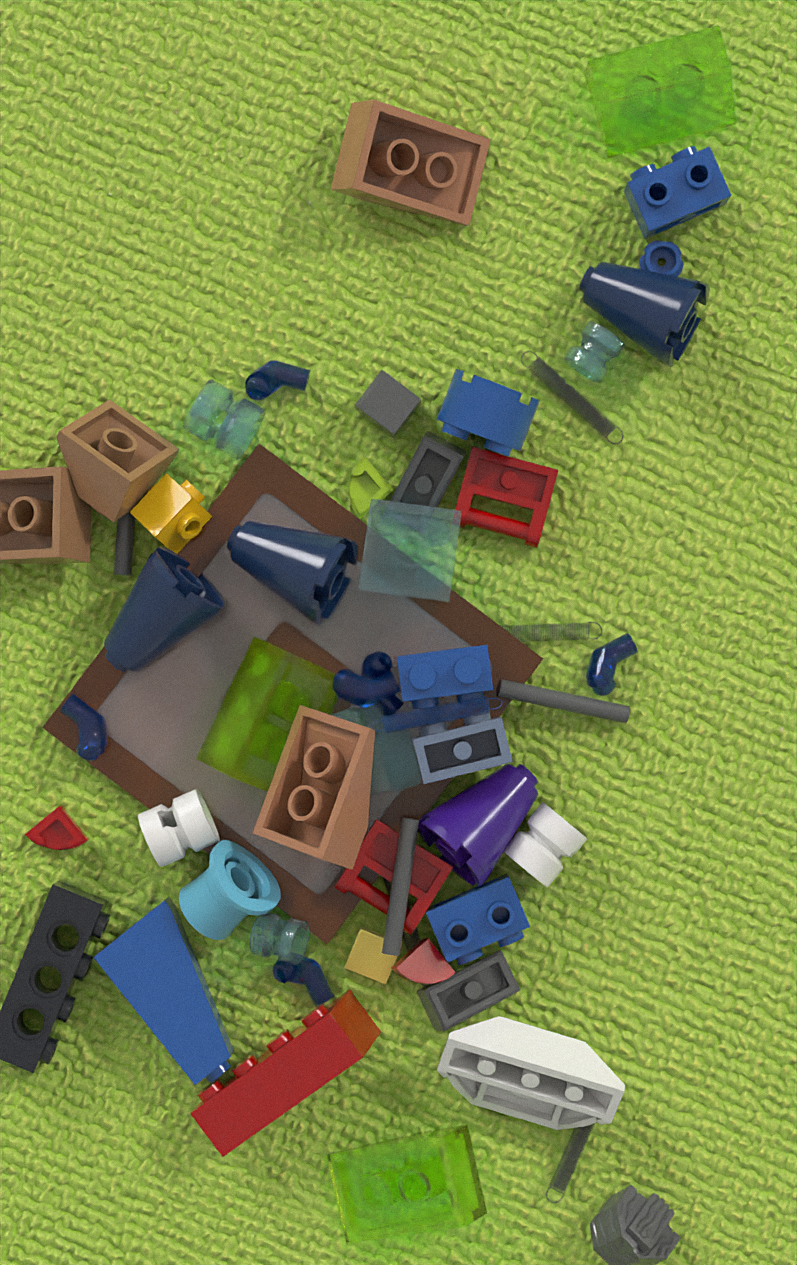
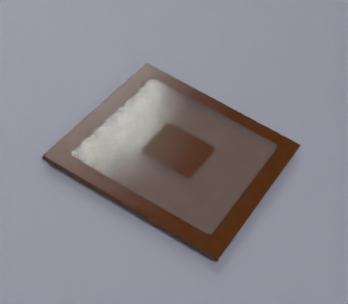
M258 444L207 512L213 517L202 527L200 533L178 552L179 556L191 563L186 569L197 578L203 574L220 592L225 605L219 615L138 672H133L129 669L126 672H122L116 669L106 659L105 654L108 651L104 646L42 728L149 809L161 804L170 808L174 798L198 789L212 815L220 841L230 840L255 855L271 871L278 882L281 899L276 906L328 944L361 900L350 892H347L345 895L334 888L345 867L321 860L253 834L299 705L368 728L373 723L371 729L383 730L375 731L369 819L365 836L376 818L399 832L401 817L419 820L429 811L454 777L423 784L412 740L414 737L421 736L419 727H410V729H401V731L394 732L392 730L390 733H386L384 729V724L381 722L383 721L382 716L386 727L384 716H386L388 726L387 715L388 719L390 715L393 727L391 714L395 725L393 714H395L397 724L396 714L397 717L398 713L399 715L400 713L402 714L404 723L403 712L404 717L405 712L406 715L407 711L408 713L409 711L411 712L412 722V711L413 715L414 710L416 713V709L412 708V701H402L397 656L488 645L493 690L483 692L485 699L486 696L487 698H498L488 699L491 718L500 716L512 701V699L497 697L496 692L499 680L504 679L525 684L543 658L261 444ZM251 520L345 537L355 541L358 546L356 566L347 563L345 576L350 578L351 581L333 615L328 620L321 617L322 624L320 625L311 622L231 561V551L227 549V543L234 528L238 525L243 526L247 521ZM457 695L439 697L440 709L441 705L443 707V704H447V708L449 704L450 707L452 702L453 704L456 702L457 706ZM463 717L458 720L446 721L447 729L465 725ZM216 844L204 848L203 850L210 855L213 847ZM364 865L358 877L373 885L379 874Z

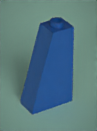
M168 897L94 956V959L194 1085L204 1078L211 1083L231 1067L226 1060L231 1057L234 1050L175 904Z

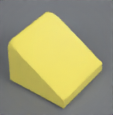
M360 926L344 968L386 984L392 971L391 967L395 964L398 956L382 953L383 934Z

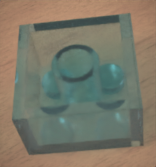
M371 499L359 590L449 603L462 511Z

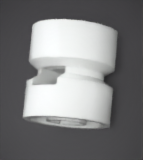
M198 789L174 798L170 808L161 804L138 814V820L145 840L161 868L184 858L188 848L198 852L220 842L212 815Z
M542 802L527 821L530 828L529 832L518 831L504 852L548 888L563 869L561 857H572L585 843L587 838Z

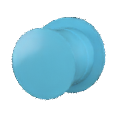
M222 840L213 847L210 853L209 867L193 881L183 886L179 892L180 907L187 921L199 933L214 940L226 939L247 915L258 916L267 914L273 910L281 899L280 887L271 871L250 851L230 840Z

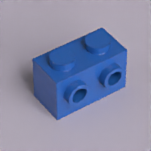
M695 146L688 147L671 156L672 163L656 169L655 164H650L630 174L632 180L627 182L623 192L644 239L657 235L727 203L731 193L710 146L700 151H697Z
M488 645L397 656L402 701H412L413 709L439 706V697L457 695L458 704L459 701L460 703L461 701L466 703V700L467 702H471V700L473 702V699L475 702V698L478 701L477 698L479 699V697H483L484 700L483 691L493 690Z
M507 873L483 883L479 887L476 886L428 907L426 911L446 961L450 962L456 959L458 965L479 958L483 955L481 948L496 941L499 947H504L524 938L522 930L530 927Z

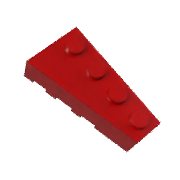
M350 989L326 1007L321 1004L308 1013L301 1020L303 1024L292 1033L286 1029L266 1045L269 1050L260 1057L256 1058L252 1054L241 1061L231 1070L234 1076L224 1084H222L220 1079H217L197 1095L201 1102L190 1114L222 1157L364 1057L380 1035L381 1030Z

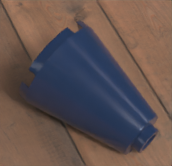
M601 262L596 268L590 266L587 269L580 283L579 290L584 293L583 302L659 362L672 367L673 359L678 361L681 358L699 325L701 318L697 317L698 310L696 307L698 303L706 306L710 287L708 284L698 280Z
M251 520L247 521L243 526H236L227 543V549L231 551V561L308 620L318 625L322 624L321 617L328 620L339 606L351 581L350 578L345 576L347 563L356 566L358 558V546L351 539Z
M158 547L154 553L150 554L104 641V646L108 651L105 654L106 659L122 672H126L128 669L133 672L140 671L219 615L225 605L223 597L210 580L203 574L197 578L186 569L191 563L169 549Z

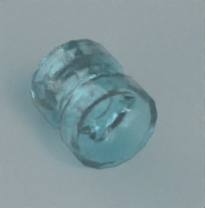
M589 321L581 332V346L571 347L564 360L583 376L596 383H600L608 372L606 362L617 358L625 344L606 328Z
M272 912L258 915L250 935V950L254 955L262 957L276 955L281 962L297 965L301 962L308 947L309 924L307 921L295 918L285 921L281 919L279 914Z

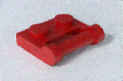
M472 447L451 525L463 529L465 525L525 540L524 545L537 548L558 469ZM476 495L532 510L530 523L471 508L472 497Z
M376 818L363 839L353 869L345 868L334 888L345 895L347 892L352 893L387 915L390 896L358 877V874L365 865L392 882L399 832ZM417 843L409 893L417 899L411 908H406L403 929L409 935L413 933L453 869L451 864Z

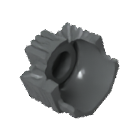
M629 1185V1187L610 1196L591 1221L590 1231L593 1250L608 1265H656L668 1258L681 1239L676 1232H672L668 1225L675 1213L673 1209H669L668 1204H664L665 1201L663 1199H659V1195L653 1193L645 1198L640 1193H637V1189Z

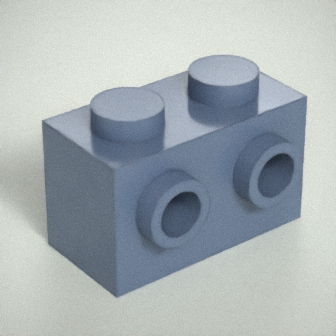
M483 711V714L482 712L480 715L478 713V716L477 714L475 716L474 713V716L472 714L471 717L469 715V718H463L465 725L447 729L446 722L444 721L419 727L421 736L414 737L412 740L423 784L513 762L502 717L491 718L490 712L489 714H484Z

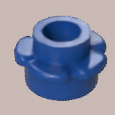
M656 240L644 248L645 254L639 260L640 269L673 276L680 275L683 269V261L681 260V250L677 245L672 242ZM659 258L665 260L666 264L664 266L658 265L657 260Z

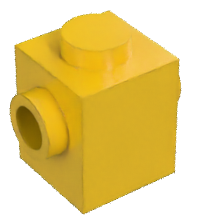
M167 473L157 484L148 490L147 494L130 511L155 538L176 554L192 538L197 536L202 527L213 517L200 505L206 497L187 479L179 485Z

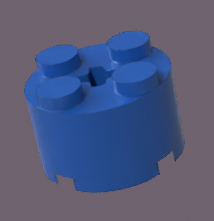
M455 369L437 420L444 422L441 431L466 441L470 432L486 438L484 448L508 457L512 448L521 451L540 400L532 397L529 405L519 402L522 395L521 392L473 375L471 383L462 380L464 371Z

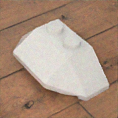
M501 1016L450 1032L437 1069L444 1078L447 1077L454 1088L471 1104L556 1130L584 1127L596 1122L600 1125L611 1124L625 1090V1084L586 1042Z

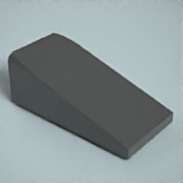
M427 431L384 514L423 534L460 466L466 451Z
M499 950L455 971L454 975L444 981L432 983L417 990V994L433 1028L436 1031H445L520 991V988L502 951Z

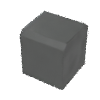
M381 370L357 401L355 409L395 439L421 405V399L385 371Z

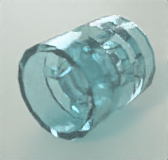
M210 379L194 401L185 419L183 429L203 441L213 438L217 449L239 460L256 435L266 410L246 398H242L239 401L234 400L232 390ZM222 410L228 414L220 425L215 420Z

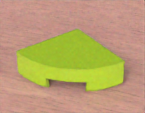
M365 457L356 465L349 485L351 505L360 520L394 491Z

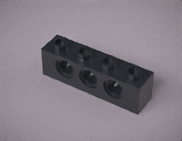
M61 881L52 885L0 1011V1060L32 1073L40 1067L41 1063L49 1065L59 1043V1039L52 1037L59 1021L67 1022L76 1002V998L70 995L76 979L84 981L94 956L87 954L92 939L95 937L100 940L108 925L111 915L104 912L108 903L107 900ZM68 924L77 930L79 941L76 947L68 948L58 941L57 930L60 925ZM51 966L59 971L62 979L59 988L49 989L42 984L40 980L42 967ZM33 1008L41 1012L44 1018V1026L41 1030H31L24 1024L23 1012L25 1009Z

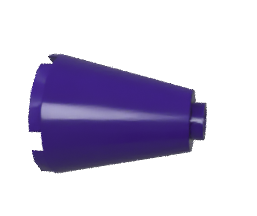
M506 764L423 815L419 819L418 833L429 847L435 843V846L442 854L439 858L453 866L452 871L470 885L474 886L477 883L479 887L487 880L538 797V791L535 788L538 781L525 766L518 764L514 767Z

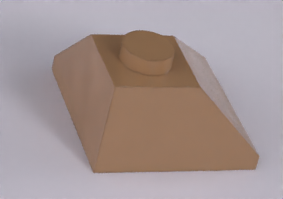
M110 399L59 430L56 437L78 497L112 522L124 516L140 502L171 464L179 451V448Z

